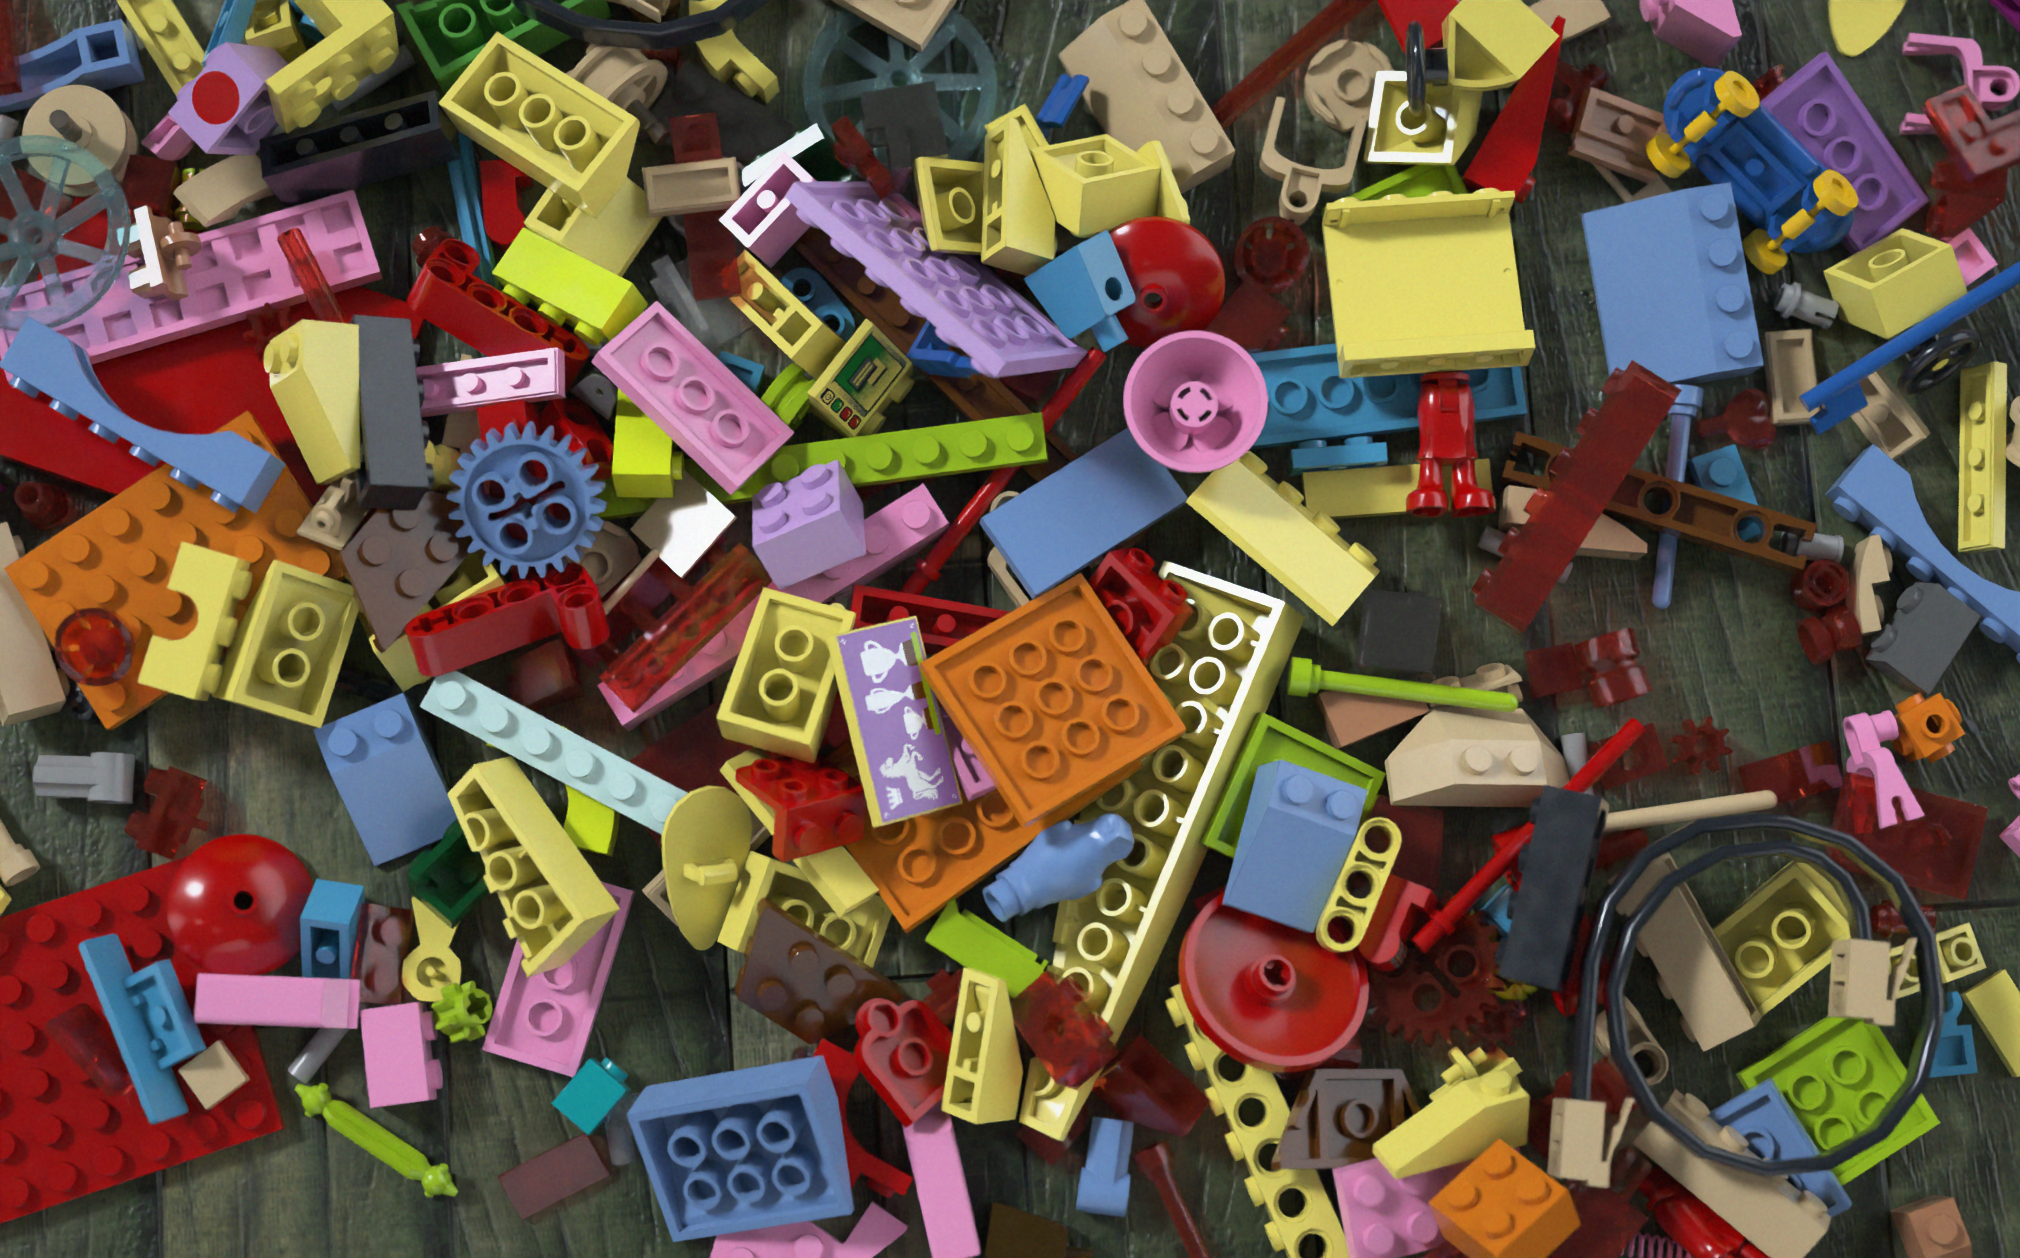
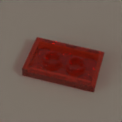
M1845 772L1831 828L1854 836L1900 873L1908 886L1966 900L1989 808L1909 787L1925 816L1906 821L1899 798L1893 797L1891 803L1895 809L1898 824L1879 828L1875 778ZM1830 846L1826 847L1825 853L1845 870L1870 876L1838 849Z

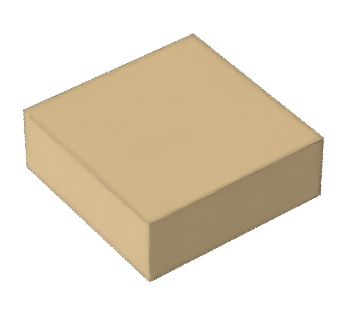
M222 1040L212 1044L178 1070L206 1110L213 1108L250 1080Z

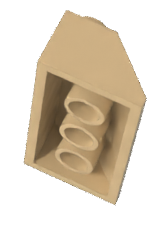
M1129 0L1102 15L1059 53V58L1070 77L1073 78L1074 75L1082 74L1089 78L1090 81L1082 97L1105 134H1108L1135 152L1149 141H1160L1165 154L1171 161L1172 172L1181 194L1231 167L1236 150L1144 0Z

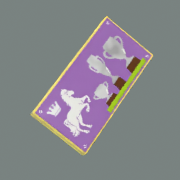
M917 616L827 636L829 652L872 826H882L962 804L937 697L920 669L921 662L927 660Z

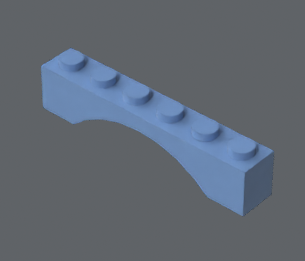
M118 19L75 29L61 39L40 49L0 61V114L32 107L46 93L66 85H85L103 91L145 81L136 37L125 23Z
M29 316L0 361V367L14 375L9 383L10 385L33 398H36L40 391L54 398L49 405L52 409L73 421H76L79 414L93 420L89 430L114 444L121 436L134 444L129 453L156 467L160 459L174 467L170 473L171 477L194 490L197 489L200 482L215 491L210 499L234 513H237L240 506H243L256 514L286 463L232 431L207 435L176 434L153 429L133 420L107 395L93 371L87 351Z
M1874 444L1860 452L1825 494L1834 502L1832 506L1835 511L1851 522H1859L1870 531L1869 537L1880 534L1882 546H1887L1890 552L1894 551L1907 562V570L1913 576L1923 582L1930 581L1931 583L1940 584L1981 616L1978 620L1981 623L1979 625L1980 630L1993 641L1998 643L2004 642L2018 653L2016 658L2020 663V592L2006 589L1985 580L1961 564L1940 543L1927 524L1915 497L1910 474Z

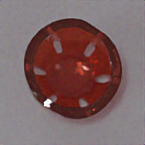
M1278 216L1263 217L1250 224L1240 236L1234 252L1235 269L1238 276L1248 286L1257 291L1267 294L1283 292L1292 287L1304 273L1310 257L1309 243L1304 232L1292 221ZM1268 229L1272 231L1271 239H1267ZM1244 242H1247L1252 249L1246 248ZM1290 243L1295 245V248L1289 251L1285 248ZM1245 268H1251V271L1247 273ZM1285 269L1293 270V271H1294V274H1293V275H1290V274H1288L1287 272H1285L1284 270H1285ZM1266 279H1269L1270 285H1265Z
M103 607L77 610L67 616L56 630L55 654L57 662L72 680L80 684L103 686L120 680L132 666L135 656L133 631L128 622L113 610ZM82 621H87L91 626V629H88L86 626H84ZM79 645L80 650L71 651L70 646ZM114 662H115V663L118 665V667H119V668L117 669V671H115ZM91 664L94 665L92 672L87 674L86 670Z

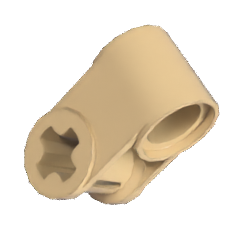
M1623 995L1630 1052L1634 1056L1638 1051H1641L1651 1058L1653 1069L1651 1074L1645 1079L1648 1085L1652 1086L1659 1083L1666 1076L1669 1068L1668 1058L1665 1051L1647 1029L1637 1009ZM1604 1010L1596 1016L1594 1045L1605 1055L1624 1081L1611 1058Z

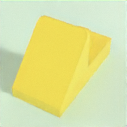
M257 0L245 30L247 44L272 47L287 63L294 61L304 54L307 49L290 1Z

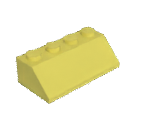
M499 32L495 33L439 102V105L459 132L594 218L598 217L626 181L640 126L638 118Z
M1247 451L1234 463L1213 471L1191 494L1186 503L1333 627L1380 572L1373 565L1377 561L1375 556L1361 544L1355 542L1351 546L1337 534L1341 530L1340 527L1331 518L1320 511L1314 515L1301 504L1304 500L1302 494L1285 481L1278 485L1265 474L1268 466L1252 452Z

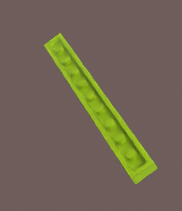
M1038 412L782 446L732 495L721 487L692 458L684 459V470L722 505L752 501V496L758 494L761 489L769 484L786 482L800 476L811 466L817 464L826 465L837 459L854 487L1049 461L1043 414ZM611 476L609 479L601 481L605 482V488L601 493L594 496V498L606 501L607 506L604 512L595 513L594 515L602 520L641 516L658 498L617 497L613 477Z

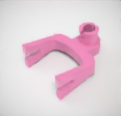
M1909 33L1907 42L1904 43L1902 48V56L1953 54L1959 59L1964 73V99L1960 114L1957 117L1907 113L1900 125V135L1967 133L1977 121L1981 107L1988 111H1999L2014 100L2020 90V78L2009 67L1983 66L1980 47L1973 39ZM1990 89H1998L2002 96L1993 94Z
M1886 710L1871 716L1863 712L1845 717L1843 728L1851 753L1847 760L1846 768L1849 776L1854 835L1872 830L1869 820L1870 816L1866 812L1867 804L1874 806L1875 816L1879 821V828L1898 824L1895 809L1891 803L1893 797L1899 798L1906 821L1925 816L1898 769L1892 753L1887 748L1880 747L1881 742L1895 740L1899 736L1897 722L1892 712Z

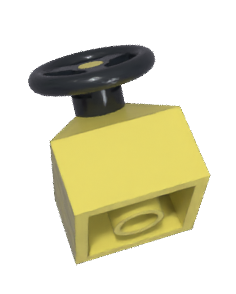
M1461 0L1442 22L1444 48L1425 49L1422 25L1417 20L1411 21L1407 26L1406 85L1410 113L1414 116H1419L1423 113L1426 84H1432L1433 87L1447 86L1449 84L1454 88L1473 91H1489L1511 87L1541 57L1559 35L1521 0Z
M1904 228L1823 271L1833 300L1839 304L1838 314L1840 320L1889 341L1968 293L1952 245ZM1962 329L1943 336L1939 332L1908 351L1907 353L1912 360L1904 367L1897 379L1899 391L1906 395L1918 394L1933 388L1952 376L1976 353L1980 345L1979 333L1973 329ZM1964 344L1960 350L1951 351L1952 348Z

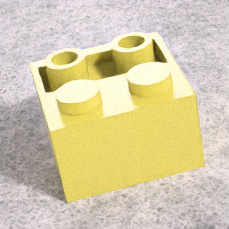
M626 177L623 186L597 218H594L547 188L524 221V224L530 231L622 277L663 216L648 218L645 191Z

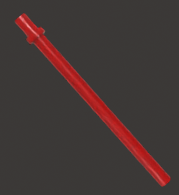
M1092 346L1085 357L1040 411L1043 414L1045 436L1107 358L1096 347ZM1021 466L999 468L992 472L925 559L919 558L915 562L914 566L917 569L900 589L901 592L920 595L931 580L935 583L941 577L938 571Z
M1631 718L1562 789L1585 793L1646 731L1644 726L1636 719ZM1528 821L1440 911L1434 909L1428 915L1430 921L1411 939L1412 943L1425 954L1443 935L1449 937L1456 930L1454 924L1519 859L1524 843H1531L1535 825H1531Z

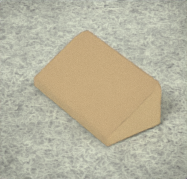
M1882 369L1877 370L1859 382L1868 406L1852 415L1851 418L1871 444L1878 447L1893 461L1931 434Z

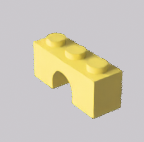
M182 541L167 588L182 592L195 602L198 609V622L193 632L180 640H171L152 635L138 683L203 701L208 700L210 693L214 694L223 675V666L219 665L224 646L229 647L237 631L238 621L233 617L239 599L244 600L251 587L252 573L248 571L251 562Z

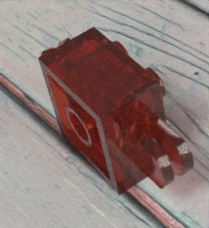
M1626 1146L1618 1152L1610 1163L1608 1187L1583 1185L1579 1179L1577 1181L1574 1179L1567 1181L1563 1187L1569 1191L1581 1225L1546 1258H1618L1648 1219L1628 1201L1651 1172L1652 1164L1642 1158L1630 1168L1637 1153L1630 1146Z

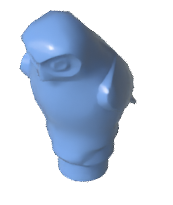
M1108 813L1082 824H1071L1069 820L1042 830L1021 853L1018 859L1013 861L1008 869L996 875L995 882L983 889V896L988 907L1000 921L1005 922L1016 914L1023 916L1032 909H1041L1048 904L1064 900L1080 899L1093 893L1103 883L1101 875L1111 863L1126 858L1132 851L1134 838L1131 825L1119 814Z

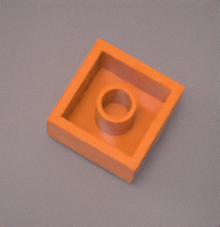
M1500 1138L1428 1202L1442 1236L1469 1258H1546L1581 1225L1569 1191Z

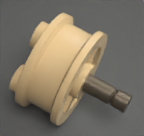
M591 43L586 50L587 55L574 69L566 74L638 118L640 122L639 127L643 132L647 133V136L656 145L664 143L670 136V131L661 122H658V119L648 108L656 100L665 85L668 73L667 68L658 60H648L641 52V49L599 46Z

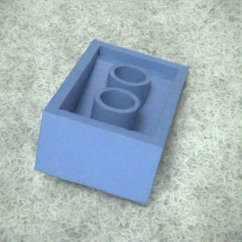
M401 693L313 730L330 775L375 867L443 840L446 829L457 819V816L447 795L450 791L414 699Z
M1281 759L1258 766L1222 904L1306 933H1313L1356 837L1367 790Z

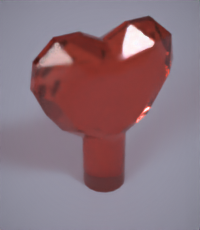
M1746 389L1727 405L1722 416L1696 421L1699 438L1728 434L1735 442L1746 447L1761 449L1771 445L1777 434L1775 425L1767 417L1770 408L1768 395L1759 389Z

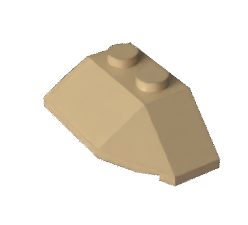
M1432 707L1385 760L1390 804L1397 806L1531 807L1535 796L1542 797L1544 785L1562 788L1569 781L1564 757L1521 708H1517L1509 713L1468 707Z

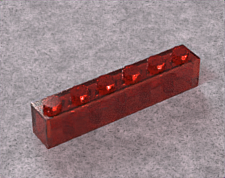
M1631 360L1625 371L1616 367L1601 390L1609 396L1599 411L1592 407L1588 409L1575 430L1582 435L1581 439L1573 451L1566 447L1562 449L1549 470L1556 475L1547 491L1540 487L1536 489L1523 509L1530 517L1521 531L1514 527L1509 530L1497 549L1504 557L1494 571L1485 567L1471 589L1473 593L1478 595L1473 604L1475 608L1521 637L1682 391Z

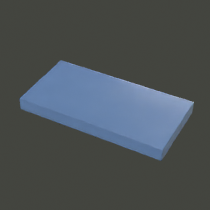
M1126 428L981 517L979 524L1031 598L1035 599L1186 504L1188 497L1168 469L1149 457L1136 443L1129 428Z

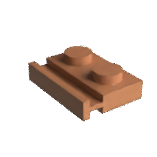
M1590 87L1583 91L1572 132L1574 138L1572 145L1568 147L1567 154L1650 184L1657 180L1658 173H1656L1657 168L1652 164L1647 155L1646 144L1660 132L1668 134L1664 122V114Z

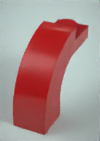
M822 1038L812 1057L823 1055L838 1098L851 1189L854 1187L859 1175L863 1173L869 1176L865 1185L890 1199L895 1191L904 1196L914 1176L866 1150L860 1145L850 1130L847 1120V1101L850 1091L861 1072L856 1065L854 1054Z

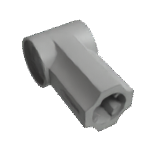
M93 752L91 757L39 755L33 771V784L36 796L62 799L87 798L88 802L132 804L135 755L111 752Z

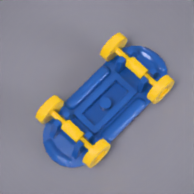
M1707 67L1690 70L1677 79L1669 89L1664 103V122L1668 134L1660 132L1646 144L1647 155L1652 164L1661 173L1670 178H1678L1690 167L1691 160L1714 185L1731 182L1735 206L1758 227V229H1755L1743 240L1744 251L1754 266L1766 274H1775L1786 265V253L1790 251L1815 253L1827 250L1843 240L1851 230L1855 219V207L1858 205V197L1853 186L1840 173L1827 169L1759 101L1756 90L1748 80L1734 71L1725 72L1720 69Z

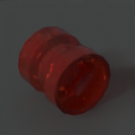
M1822 559L1815 561L1809 566L1804 567L1797 575H1794L1790 586L1792 599L1798 607L1808 612L1826 610L1845 598L1849 591V576L1844 567L1834 560Z
M1844 604L1828 609L1825 616L1819 619L1811 616L1797 622L1796 629L1800 644L1809 660L1815 665L1832 659L1833 653L1836 651L1849 652L1862 646L1863 640L1859 624L1852 611Z

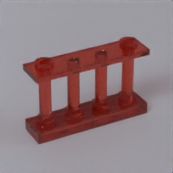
M722 534L684 578H681L658 557L606 615L610 636L604 643L589 649H576L568 644L564 635L560 638L590 669L602 659L609 668L599 678L635 713L762 592L763 587L766 588L773 582L767 570L741 543L727 554L720 548L728 540ZM706 560L714 568L692 587L685 579ZM641 561L601 598L602 604L609 599ZM672 593L679 601L657 620L651 612ZM637 626L644 634L628 650L622 653L616 645Z

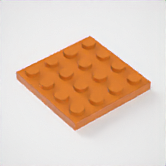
M1082 573L920 664V669L927 683L1023 829L1179 738L1187 729Z

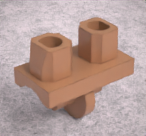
M147 205L135 209L136 222L118 232L121 247L125 253L134 259L144 255L146 265L133 269L128 274L132 292L144 299L162 294L175 301L188 297L183 270L192 267L190 257L201 250L200 237L192 232H184L182 222H172L167 217L153 215L151 208Z

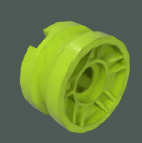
M792 363L777 376L760 400L789 428L795 431L802 424L801 420L807 413L812 412L807 392L817 380L808 379L805 376V370L797 363Z

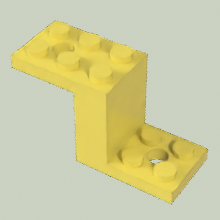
M293 0L325 36V39L265 80L275 120L287 134L298 126L302 128L310 125L319 117L321 109L335 99L339 101L346 99L355 92L359 82L373 72L376 74L384 72L395 62L400 52L394 12L383 0Z

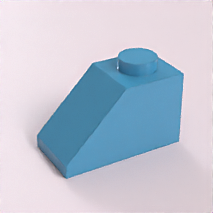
M316 879L300 917L302 977L355 978L365 923L364 886Z

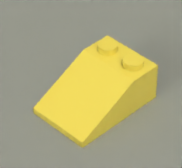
M302 319L270 340V344L266 346L264 352V369L267 373H270V389L316 484L328 485L360 468L359 325Z
M273 560L236 631L233 642L226 650L222 662V679L212 697L296 723L321 728L359 611L353 597V586L278 560Z
M763 587L716 717L722 737L815 763L830 720L838 689L826 637L852 631L856 613Z
M753 851L749 852L717 942L744 953L748 938L754 935L758 921V902L765 897L873 968L892 912L880 896L874 895L869 901L839 917L799 867Z
M1794 860L1773 875L1712 928L1761 1016H1764L1831 963L1832 941L1851 939L1847 910L1832 884L1809 865Z

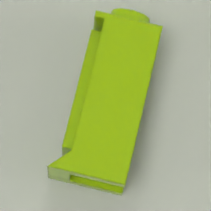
M955 898L947 904L925 939L926 943L965 968H973L1006 980L1008 995L1020 1003H1023L1027 996L1036 1000L1051 977L1043 971L1048 964L1047 960L1044 959L1041 965L1035 962L1038 955L966 909L960 914Z

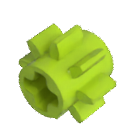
M475 981L462 985L455 982L441 988V995L444 999L431 1005V1008L434 1009L436 1030L450 1035L451 1043H456L463 1039L472 1041L484 1036L485 1030L481 1024L491 1021L493 1017L490 995L481 989H477Z

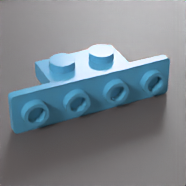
M117 934L87 939L80 943L78 947L85 962L86 970L94 984L104 1014L109 1021L121 1051L122 1059L128 1068L140 1098V1103L145 1110L149 1122L154 1125L187 1113L188 1106L172 1066L205 1050L206 1047L170 959L156 962L133 974Z

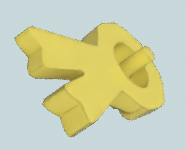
M413 896L412 905L420 945L404 959L402 983L417 1000L438 1002L444 999L441 995V988L455 982L459 985L461 984V961L450 949L459 923L451 929Z

